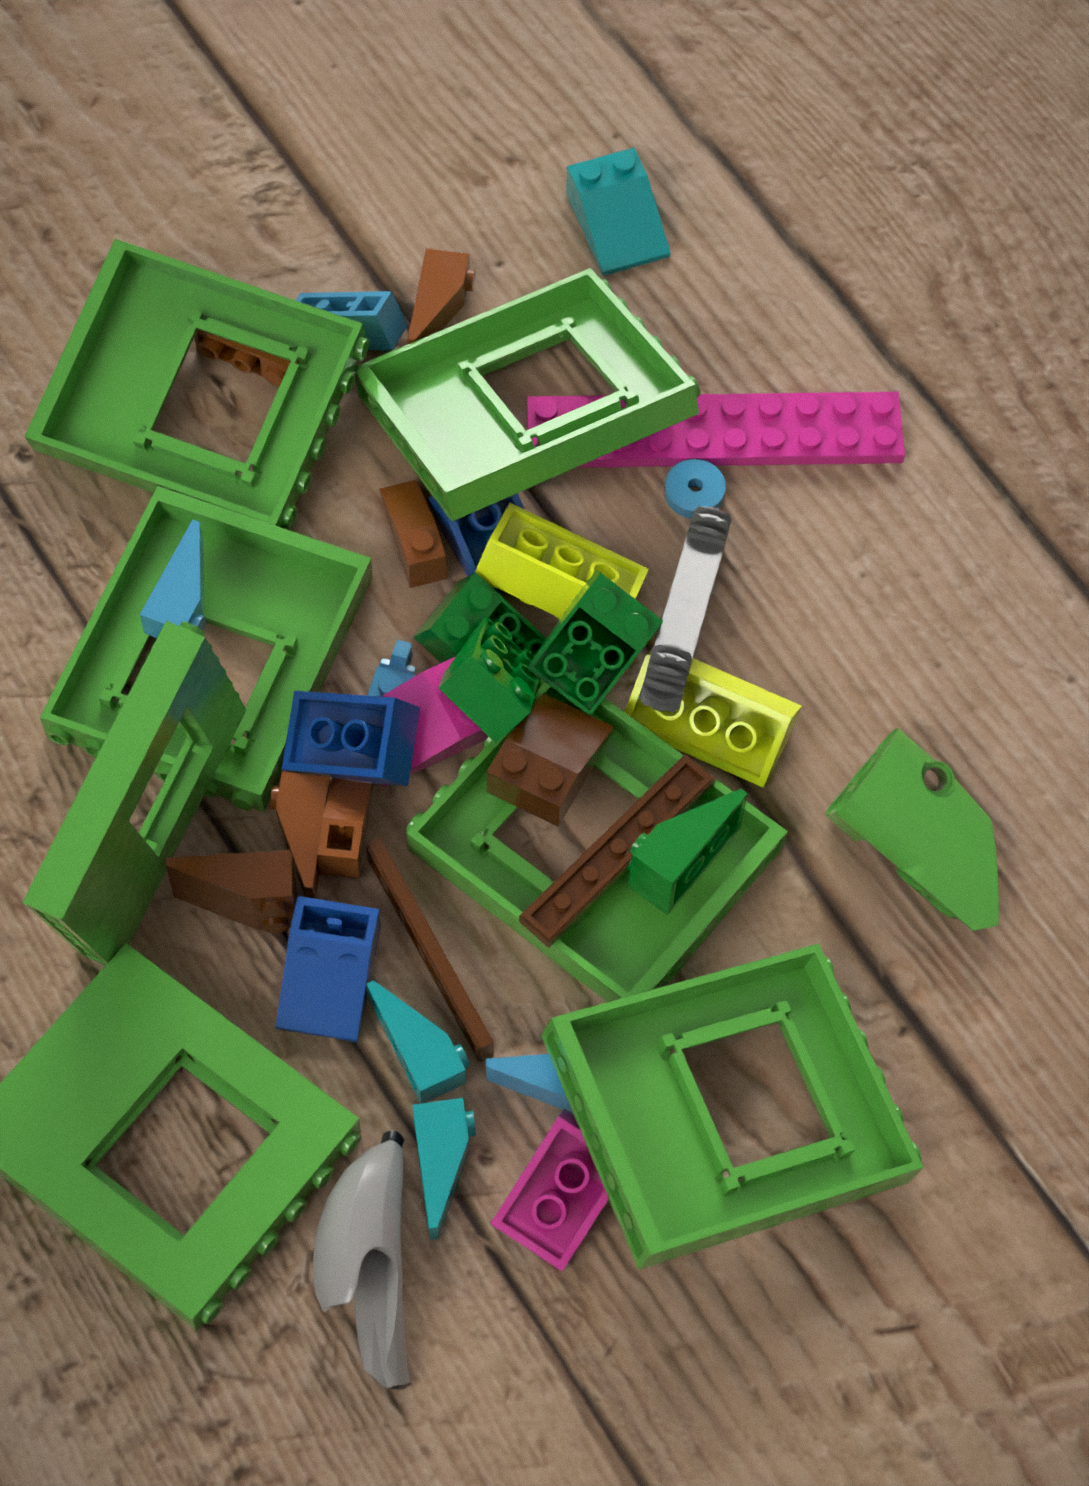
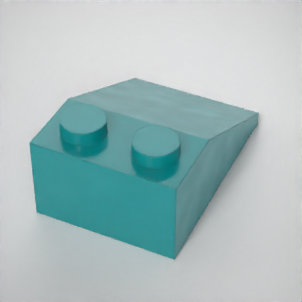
M635 147L567 166L566 194L602 276L670 257L671 252L650 182Z

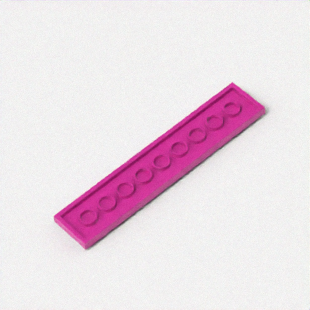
M899 392L700 394L697 397L699 414L576 468L675 466L689 459L704 460L714 466L903 463L905 451ZM608 395L527 396V430ZM620 400L622 409L626 406V404L623 400ZM537 436L532 438L534 447L538 444Z

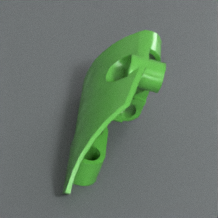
M899 728L894 729L836 797L824 815L855 842L866 840L898 867L896 872L906 883L946 916L952 919H959L971 931L998 926V869L991 818L954 778L953 771L947 764L936 761ZM927 770L933 771L938 777V786L934 791L925 785L924 775Z

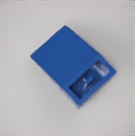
M301 896L297 897L288 939L276 1029L358 1042L367 999L366 984L371 979L381 931L379 909Z

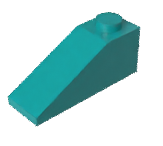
M373 980L367 983L368 999L420 1104L465 1085L466 1068L470 1067V1063L460 1044L454 1046L446 1032Z
M463 1098L412 1105L430 1240L439 1239L469 1153V1137L476 1136L473 1111L465 1112Z

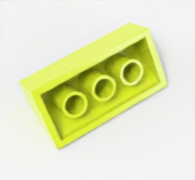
M509 503L486 545L475 572L492 588L509 593L519 598L523 603L534 605L553 614L560 620L571 602L596 570H599L636 599L649 569Z
M652 648L645 656L624 712L671 747L764 788L790 737L802 706L693 658L680 707L675 712L654 710L652 707L643 705L640 699Z

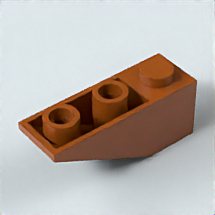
M199 329L194 337L196 350L205 357L212 360L218 358L228 362L243 373L252 372L260 375L280 387L290 364L289 360Z
M332 777L317 851L319 874L350 878L360 877L373 783Z

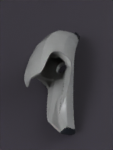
M388 1131L383 1134L380 1144L366 1150L345 1169L327 1198L318 1224L314 1244L313 1282L315 1293L323 1312H326L333 1306L349 1304L354 1296L358 1344L364 1369L386 1389L401 1390L411 1385L404 1330L400 1227L403 1185L402 1146L405 1139L397 1131Z

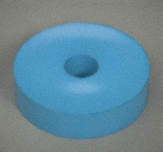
M700 459L685 460L676 464L667 474L664 489L665 499L675 513L691 519L694 510L698 506H711L718 509L721 507L724 501L726 483L721 471L710 462ZM696 486L701 490L695 492L690 490L689 488Z

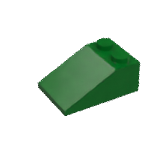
M742 789L736 790L657 824L649 835L642 833L630 849L632 859L628 866V870H630L628 887L668 915L741 828L748 793Z

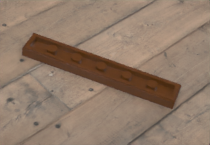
M685 754L519 916V922L550 948L628 871V866L632 859L630 849L636 839L642 833L649 835L657 824L689 811L715 785L716 779Z
M378 837L368 842L366 846L368 862L476 1059L483 1062L493 1057L494 1042L383 841Z

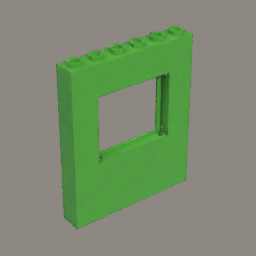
M114 239L24 437L34 451L154 493L157 486L284 529H290L297 515V507L295 505L300 494H306L312 479L310 470L314 461H319L324 454L326 448V439L324 438L329 426L334 427L339 419L341 411L339 403L343 394H348L352 389L355 380L354 368L358 360L362 361L365 358L369 348V339H367L363 323ZM198 329L290 361L246 463L153 431Z
M591 268L360 364L353 371L355 372V383L359 398L451 521L462 518L699 414L697 397L700 396V388L696 379L692 375L688 376L681 369L677 358L674 355L670 356L664 350L660 339L657 336H652L646 330L642 319L639 316L634 317L622 297L617 298L607 280L600 279ZM570 339L612 387L615 393L526 431L482 376ZM620 400H623L626 404V406L622 409ZM537 436L538 444L534 447L532 438Z
M157 486L40 716L45 735L51 741L63 746H67L69 743L79 746L89 755L97 757L127 698V695L121 693L150 635L144 633L140 613L192 519L200 522L203 537L204 616L206 617V623L274 646L245 707L246 712L232 738L236 740L235 744L230 742L204 796L213 798L217 795L230 800L233 805L240 809L250 811L254 808L265 812L271 799L272 787L277 786L281 773L284 771L282 770L294 691L320 692L373 578L372 561L367 556ZM115 698L119 699L118 703L114 701ZM179 724L154 771L157 777L164 782L187 738Z
M166 620L22 902L79 954L105 966L125 943L130 945L167 871L165 858L174 857L246 712V708L239 698L240 694L235 691L233 682L226 675L227 671L219 662L220 658L214 654L213 646L204 637L205 632L197 626L184 621L178 626ZM179 724L187 738L138 833L129 820Z
M539 680L532 706L544 693L584 712L545 681ZM606 698L603 699L591 715L614 726V731L595 762L594 767L637 799H640L684 756ZM514 728L497 743L488 736L483 746L484 749L476 758L470 756L462 764L458 771L459 776L450 786L448 784L443 785L435 794L431 807L424 814L421 812L416 814L406 828L407 849L606 1002L667 986L784 848L788 831L746 801L741 828L668 915L628 887L630 870H628L548 948L519 922V916L554 881L493 836L518 808L487 793V770ZM716 779L715 785L690 810L733 791ZM485 844L490 847L488 850L485 848Z
M127 943L124 944L0 1083V1175L196 1331L203 1322L209 1324L217 1317L223 1308L224 1303L221 1300L231 1288L237 1290L245 1283L252 1271L249 1266L259 1254L266 1256L273 1249L280 1237L277 1234L287 1220L292 1223L301 1215L307 1205V1201H305L307 1196L315 1187L321 1189L325 1186L334 1173L332 1166L342 1154L345 1157L349 1156L361 1140V1135H359L361 1132L360 1120L357 1116ZM179 1056L180 1060L176 1063L175 1059ZM181 1067L270 1133L185 1236L96 1167L99 1161ZM88 1159H90L91 1162L86 1167L85 1163Z
M819 943L556 1016L550 1019L541 1035L638 1270L908 1184L924 1168L921 1162L920 1150L911 1141L903 1124L902 1112L893 1103L886 1088L884 1073L876 1066L868 1049L867 1037L858 1028L851 1013L850 1001L846 994L841 992L834 977L833 965L830 959L824 956ZM778 1023L830 1138L733 1168L682 1050ZM674 1048L675 1053L671 1055L670 1050ZM727 1169L729 1176L724 1178V1172Z

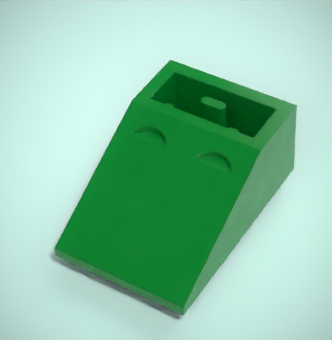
M596 570L571 602L527 668L585 713L592 715L664 621L599 570Z
M476 572L455 584L413 636L440 663L457 656L486 616L492 622H499L504 625L511 633L512 641L522 651L527 649L534 656L547 639Z
M486 616L444 672L438 688L485 734L497 743L531 712L540 678L527 668L534 658V654L527 649L522 651L512 641V635L504 625L499 622L494 623Z

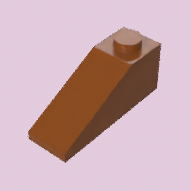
M426 248L407 339L408 344L443 330L464 306L466 292H473L476 270L470 269V254Z
M413 480L380 488V495L410 588L447 579L446 553L434 518L417 481Z
M282 772L280 785L272 787L270 809L276 810L278 824L287 849L291 850L293 866L304 896L316 899L320 875L317 851L323 814L331 785L330 777Z

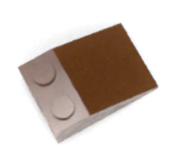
M543 693L532 706L531 712L519 722L506 738L487 770V793L559 827L612 735L614 726Z
M291 850L165 858L166 869L175 898L256 930L264 929V931L269 933H282L291 928L297 901L296 879Z

